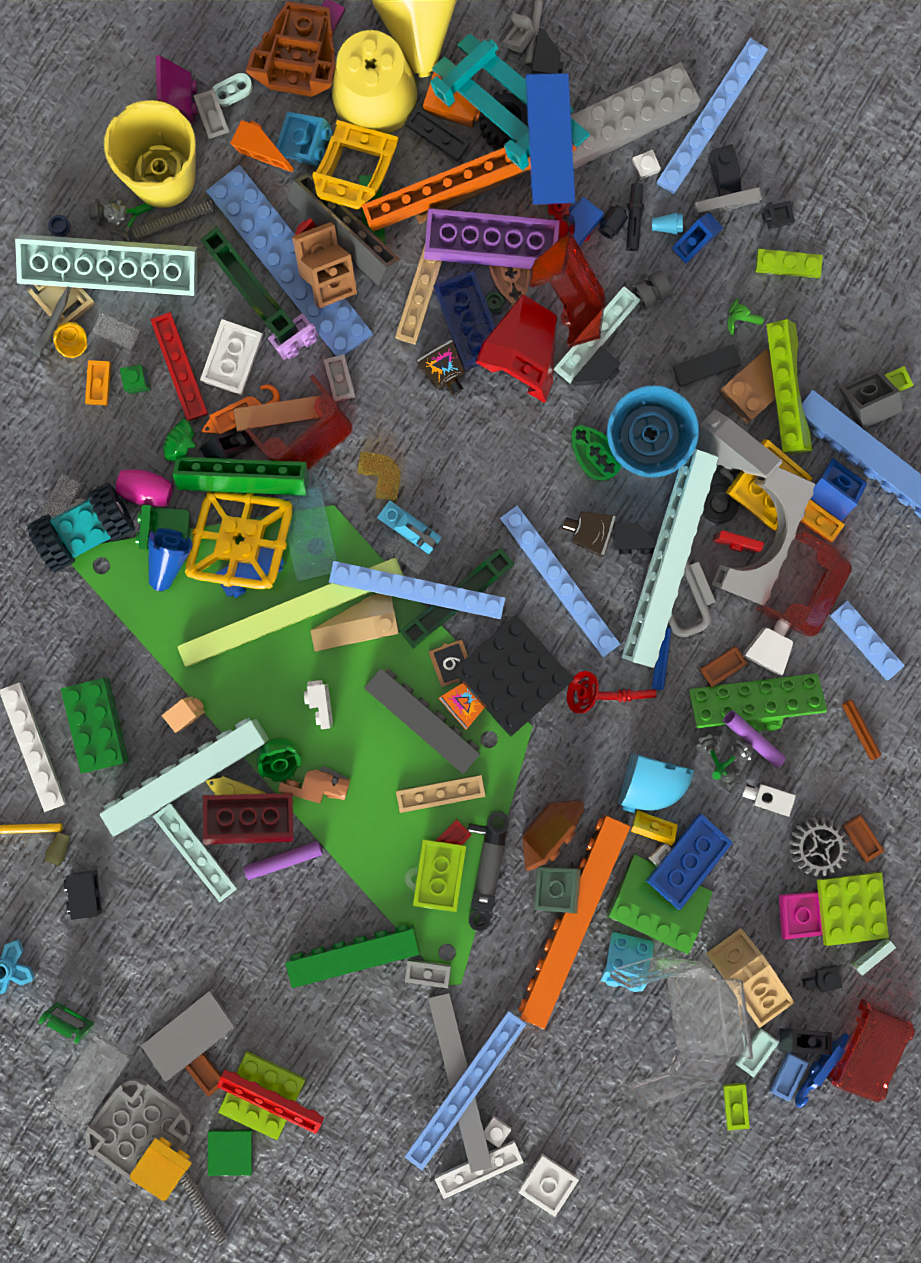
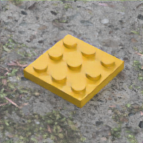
M764 439L761 442L763 446L782 460V463L778 466L779 468L811 482L813 478L768 439ZM741 470L726 493L767 527L776 531L777 512L772 499L764 489L754 484L756 475L747 474Z

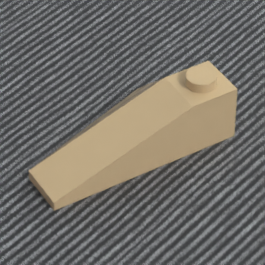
M385 594L369 596L310 630L315 652L400 634L392 596Z

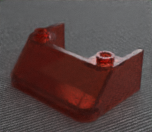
M570 234L561 237L534 261L530 285L533 288L550 282L563 304L561 320L569 329L567 346L573 347L600 339L606 298L603 287L575 238Z
M313 374L309 377L322 394L314 404L315 411L321 419L287 446L280 438L276 437L270 438L262 444L249 427L245 430L271 461L306 462L307 469L310 470L347 439L353 431L351 421Z
M802 531L797 533L795 538L818 550L816 553L817 562L827 568L807 607L800 603L790 605L784 614L767 605H760L756 610L776 621L780 620L788 624L789 628L805 636H815L820 632L852 571V566L849 560L834 546Z

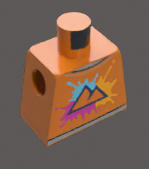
M463 683L439 697V700L465 730L484 709V706Z

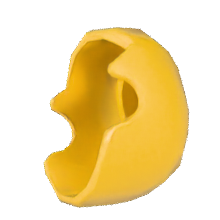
M65 322L60 324L54 331L53 341L55 348L64 357L74 358L82 355L86 350V332L78 323Z

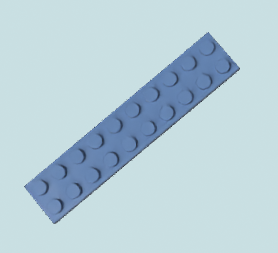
M240 165L206 190L209 197L299 311L305 315L310 323H313L318 335L335 356L348 355L373 335L346 299L320 309L315 305L312 286L299 275L292 236H295V234Z

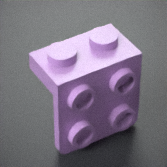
M303 313L292 320L299 332L283 344H280L274 335L268 337V340L283 360L294 358L299 354V349L304 346H311L316 342V337L319 336L313 323H310Z

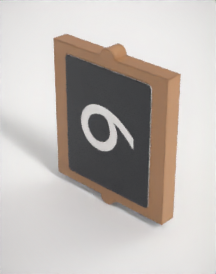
M462 639L448 645L444 643L442 647L428 651L441 687L454 682L460 683V679L454 674L453 670L468 658Z

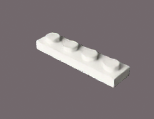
M515 1140L500 1146V1148L489 1151L492 1168L471 1173L469 1162L467 1161L436 1175L435 1181L443 1199L524 1163Z

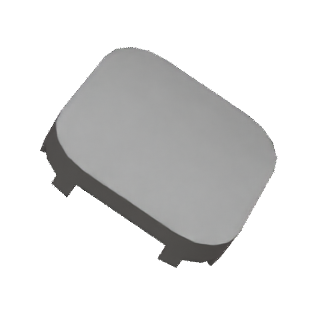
M132 1077L124 1080L116 1088L85 1132L87 1152L92 1157L96 1155L130 1180L128 1184L134 1187L139 1186L130 1179V1174L154 1138L159 1140L163 1137L172 1144L170 1148L178 1152L186 1143L192 1131L190 1114L183 1106L143 1078Z

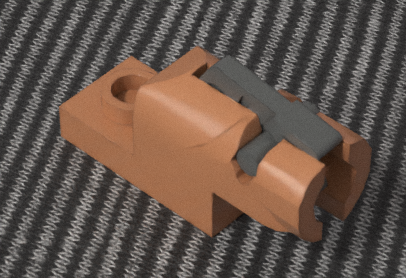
M323 766L319 770L307 771L302 787L299 786V782L287 779L286 782L280 783L278 791L292 793L293 796L316 803H321L324 795H327L326 798L345 800L351 780Z

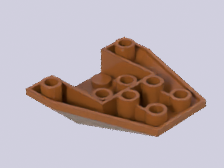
M580 799L549 802L522 834L524 866L527 871L536 869L547 863L549 859L553 861L561 852L559 847L564 842H570L576 834L574 830L581 814L585 810L584 802Z

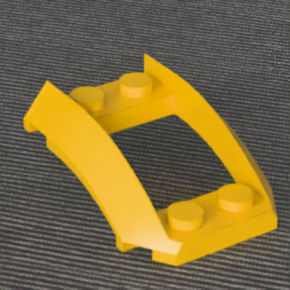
M337 120L334 134L331 136L325 155L318 169L312 175L317 196L322 200L359 209L375 196L390 166L399 137ZM344 147L380 157L367 187L332 177Z

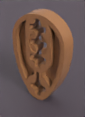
M488 265L491 279L497 291L510 305L513 306L517 301L509 296L512 294L513 285L516 293L526 295L530 281V269L512 267V272L517 274L514 275V279H510L509 276H505L508 273V267Z

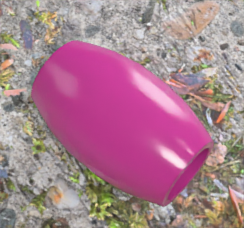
M137 469L121 470L115 487L117 495L141 506L167 507L173 492V483L163 476Z

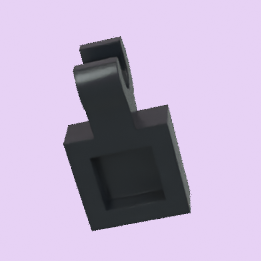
M837 965L815 969L816 976L801 979L803 988H806V990L819 987L820 992L843 988Z

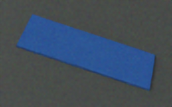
M568 73L526 75V95L533 204L575 203Z

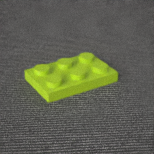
M422 840L413 906L457 912L466 852L465 845Z

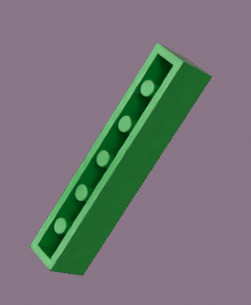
M176 457L173 469L177 490L306 496L309 483L306 462Z
M408 924L396 926L394 931L387 932V929L375 932V936L366 938V935H361L353 938V942L345 943L343 940L333 943L330 948L324 949V946H319L311 949V953L303 954V952L291 954L290 958L285 962L291 987L296 988L419 955L420 948L414 925L408 927Z

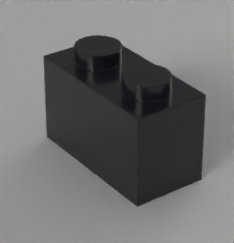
M97 870L67 875L64 880V891L68 892L69 901L66 903V910L70 914L71 920L100 915L102 907Z

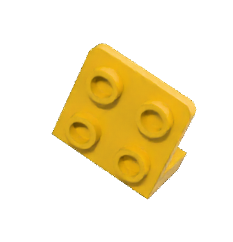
M163 1137L159 1140L154 1138L130 1174V1179L161 1201L167 1200L185 1171L192 1164L188 1161L190 1158L188 1154L180 1149L178 1152L170 1148L172 1144Z

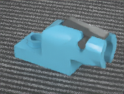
M390 500L377 517L428 555L434 550L432 546L435 543L438 544L442 538Z

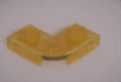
M360 451L357 473L378 477L375 498L397 502L400 485V471L397 464L388 456Z

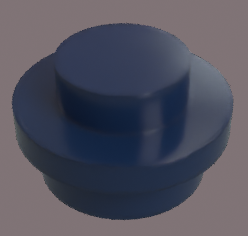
M55 215L50 219L48 228L54 236L63 237L69 233L71 225L65 216Z

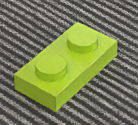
M744 1082L723 1084L727 1130L750 1129L746 1084Z

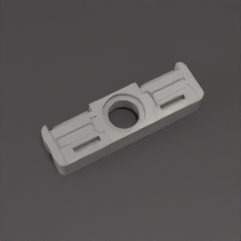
M760 187L696 202L693 206L695 218L704 216L708 212L710 214L720 213L760 203L762 199Z

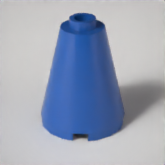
M160 528L156 533L151 531L148 537L149 584L156 591H164L170 588L192 550L193 543L189 537H187V540L184 539L179 531Z

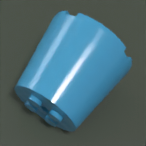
M661 386L641 387L625 395L614 407L607 427L608 443L615 459L628 471L644 477L668 475L682 467L691 457L697 445L699 433L697 417L689 402L677 392ZM651 428L652 432H656V436H653L654 440L644 436V433H647L646 429Z

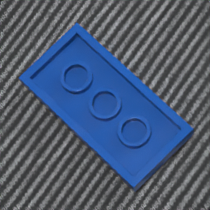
M698 814L646 881L677 910H681L733 842L703 814Z

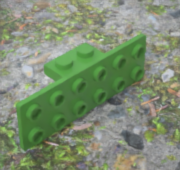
M817 673L689 689L697 728L726 725L723 722L725 715L730 711H735L756 731L767 730L771 732L781 729L783 718L827 712L825 698Z

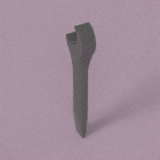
M67 287L58 300L45 330L33 347L32 353L39 358H42V353L46 347H51L53 333L66 307L72 287Z

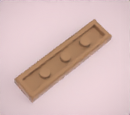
M319 396L233 409L237 431L323 418Z

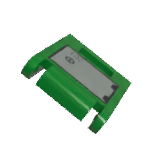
M58 1002L46 1010L38 1023L44 1024L50 1019L46 1026L69 1039L75 1033L76 1037L73 1042L76 1044L90 1032L94 1025L93 1021Z

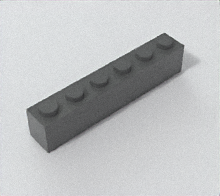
M309 173L293 180L287 196V200L307 219L311 218L317 227L329 222L335 225L338 245L351 254L352 261L377 285L393 276L400 261L398 256L343 205L320 199L316 193L313 177Z
M381 668L364 689L464 774L480 756V753L477 751L480 747L471 739L468 742L461 737L463 732L456 726L449 727L445 723L447 719L440 712L436 711L434 714L428 708L430 704L421 696L417 699L412 695L414 690L405 682L402 685L395 679L398 676L389 668L386 670Z

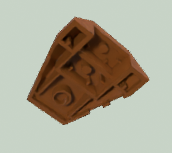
M287 1L273 20V26L268 32L263 34L260 44L251 51L246 73L270 90L313 97L331 87L336 68L330 9Z

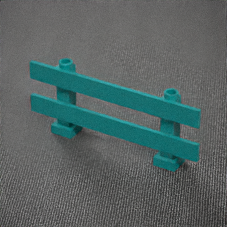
M469 33L457 44L458 48L467 54L457 66L444 56L432 67L433 71L442 78L441 80L438 76H435L430 81L433 92L449 107L455 102L453 94L457 91L517 143H514L512 140H509L504 146L508 159L523 171L529 166V128L471 78L483 68L527 105L526 80L496 55L495 52L498 50V46L492 39L484 40L481 43ZM570 105V114H572L573 108ZM571 118L572 144L578 147L590 136V133Z

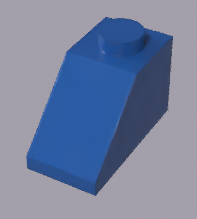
M708 212L690 227L672 249L685 263H688L717 236L723 227Z

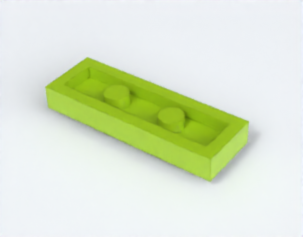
M758 249L755 272L820 278L823 255Z

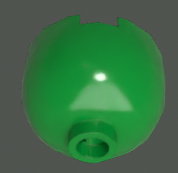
M284 738L268 740L265 744L261 745L257 753L258 772L261 777L271 778L274 782L291 778L293 772L298 767H301V757L293 743Z

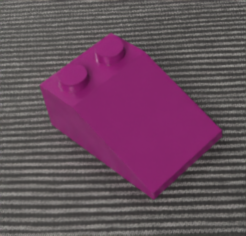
M160 55L156 56L157 101L175 107L189 123H195V115H198V108L193 95L198 94L197 80L193 79L191 72Z

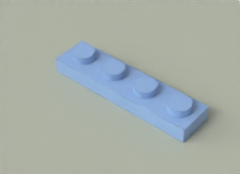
M848 601L843 602L830 614V617L886 680L892 678L904 667V664Z

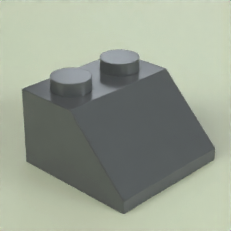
M879 369L840 387L841 394L852 418L863 429L902 412L900 391Z

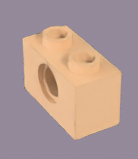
M190 696L181 699L165 712L162 717L173 731L177 733L188 728L206 712L203 710L204 705L198 698Z

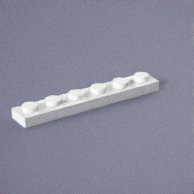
M22 682L1 689L2 701L44 812L67 804Z

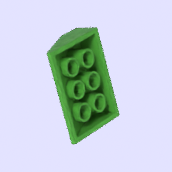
M634 854L606 912L608 917L689 955L699 933L713 891L700 885L682 909L677 910L646 881L656 868L655 864Z

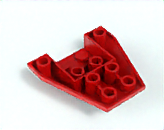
M521 295L482 343L476 363L491 372L505 371L528 385V394L543 403L546 402L553 384L557 315L526 295Z

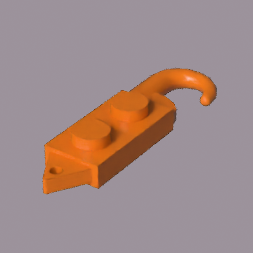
M267 384L260 386L261 390L267 389L273 394L272 400L265 404L280 401L279 391L274 386ZM252 396L235 402L209 415V420L201 432L221 434L236 428L233 409L261 405V403Z

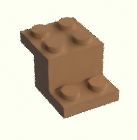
M329 222L292 236L299 275L312 286L315 305L319 309L357 294L351 254L338 245L335 225Z

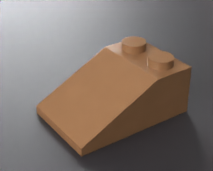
M767 349L718 392L746 424L776 399L771 357Z

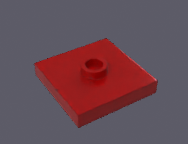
M725 530L714 534L712 542L728 546L731 550L737 552L745 551L752 554L762 551L764 545L762 541Z

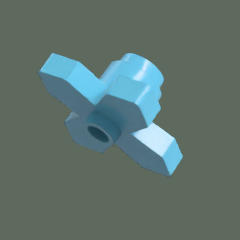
M19 939L4 945L2 956H0V994L8 991L11 980L22 986L35 979L30 966L18 963L24 952Z

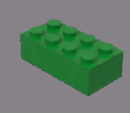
M101 678L60 688L80 773L83 774L129 762L110 679Z

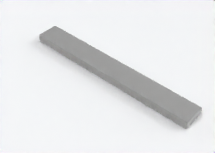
M450 992L428 997L450 1089L452 1090L468 1065ZM474 1097L458 1120L471 1173L492 1168L476 1097Z

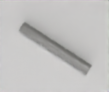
M535 0L532 25L536 34L527 46L525 65L533 66L543 7L542 0Z

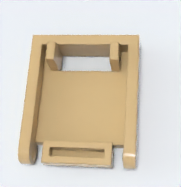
M34 284L40 293L36 295L35 291L31 288L27 291L51 317L58 300L67 287ZM71 288L66 307L57 326L65 322H74L95 304L83 288ZM79 301L82 305L65 318L63 314Z

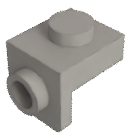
M513 13L511 19L514 27L504 39L503 44L507 49L522 53L536 32L528 16Z

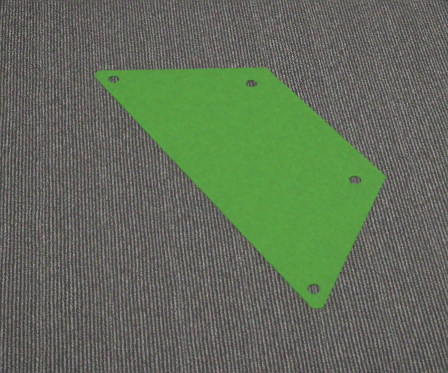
M334 505L292 512L286 538L287 547L286 550H283L282 554L286 564L282 566L283 570L277 574L276 580L272 584L273 587L270 589L247 587L245 589L246 593L238 598L234 596L228 597L220 583L187 577L185 573L187 559L169 589L164 591L154 590L149 584L148 551L139 549V545H136V538L101 543L74 557L75 562L71 565L188 696L198 698L204 705L203 710L206 712L205 715L221 733L230 729L233 732L237 729L235 725L244 719H257L270 740L273 738H284L293 743L301 757V767H298L289 779L299 782L300 787L303 786L307 771L319 770L323 766L351 780L345 800L326 798L327 795H324L322 802L316 803L293 796V813L395 927L402 924H408V927L414 925L422 958L429 962L450 964L449 985H461L476 933L469 925V913L473 909L471 908V900L484 835L470 832L472 836L463 844L466 846L457 912L413 906L422 840L435 841L456 819L468 830L470 823L486 826L489 814L495 810L503 811L508 817L533 726L527 722L510 737L484 708L466 730L439 700L440 696L462 684V681L460 680V683L454 682L441 687L428 652L442 647L444 643L448 645L456 642L443 626L439 627L414 649L400 633L314 651L310 630L363 599L380 593L370 592L188 667L184 666L177 648L181 644L331 584L329 579L333 561L364 568H370L385 562ZM267 516L258 517V518H252V519H253V520H260V521H261L262 519H264V518L267 517ZM283 517L266 527L264 540H277ZM221 524L205 526L204 531L219 533ZM194 528L189 529L188 537L191 539V541L193 539L192 530ZM242 535L235 539L237 545L240 541H244ZM314 538L321 539L325 544V549L320 555H313L308 550V543ZM201 539L195 564L214 552L215 540ZM99 557L108 559L110 563V569L105 574H98L93 568L94 561ZM219 559L201 572L215 574L228 566L230 561ZM392 596L399 631L427 609L421 602ZM381 668L384 670L389 668L398 676L395 679L401 685L405 682L414 690L412 695L417 699L420 696L430 704L428 708L434 714L436 711L440 712L447 719L445 723L449 727L456 726L463 732L461 737L468 742L471 739L480 747L477 750L480 756L464 774L364 689ZM322 680L323 684H328L334 727L321 729V725H317L315 712L319 711V708H309V704H305L304 691H307L308 686L307 682ZM486 731H493L498 737L497 744L492 748H486L481 743V735ZM258 748L244 758L260 775L257 768V753L260 749ZM265 776L263 778L275 793H283L279 792L278 789L280 783L286 782L287 779L274 782L271 778ZM470 776H482L485 797L403 813L399 811L396 795L398 790ZM500 816L494 817L492 820L494 827L498 828L504 824V819ZM481 914L474 916L473 920L475 923L479 922ZM451 944L455 948L456 954L452 960L445 961L440 958L438 951L442 945Z

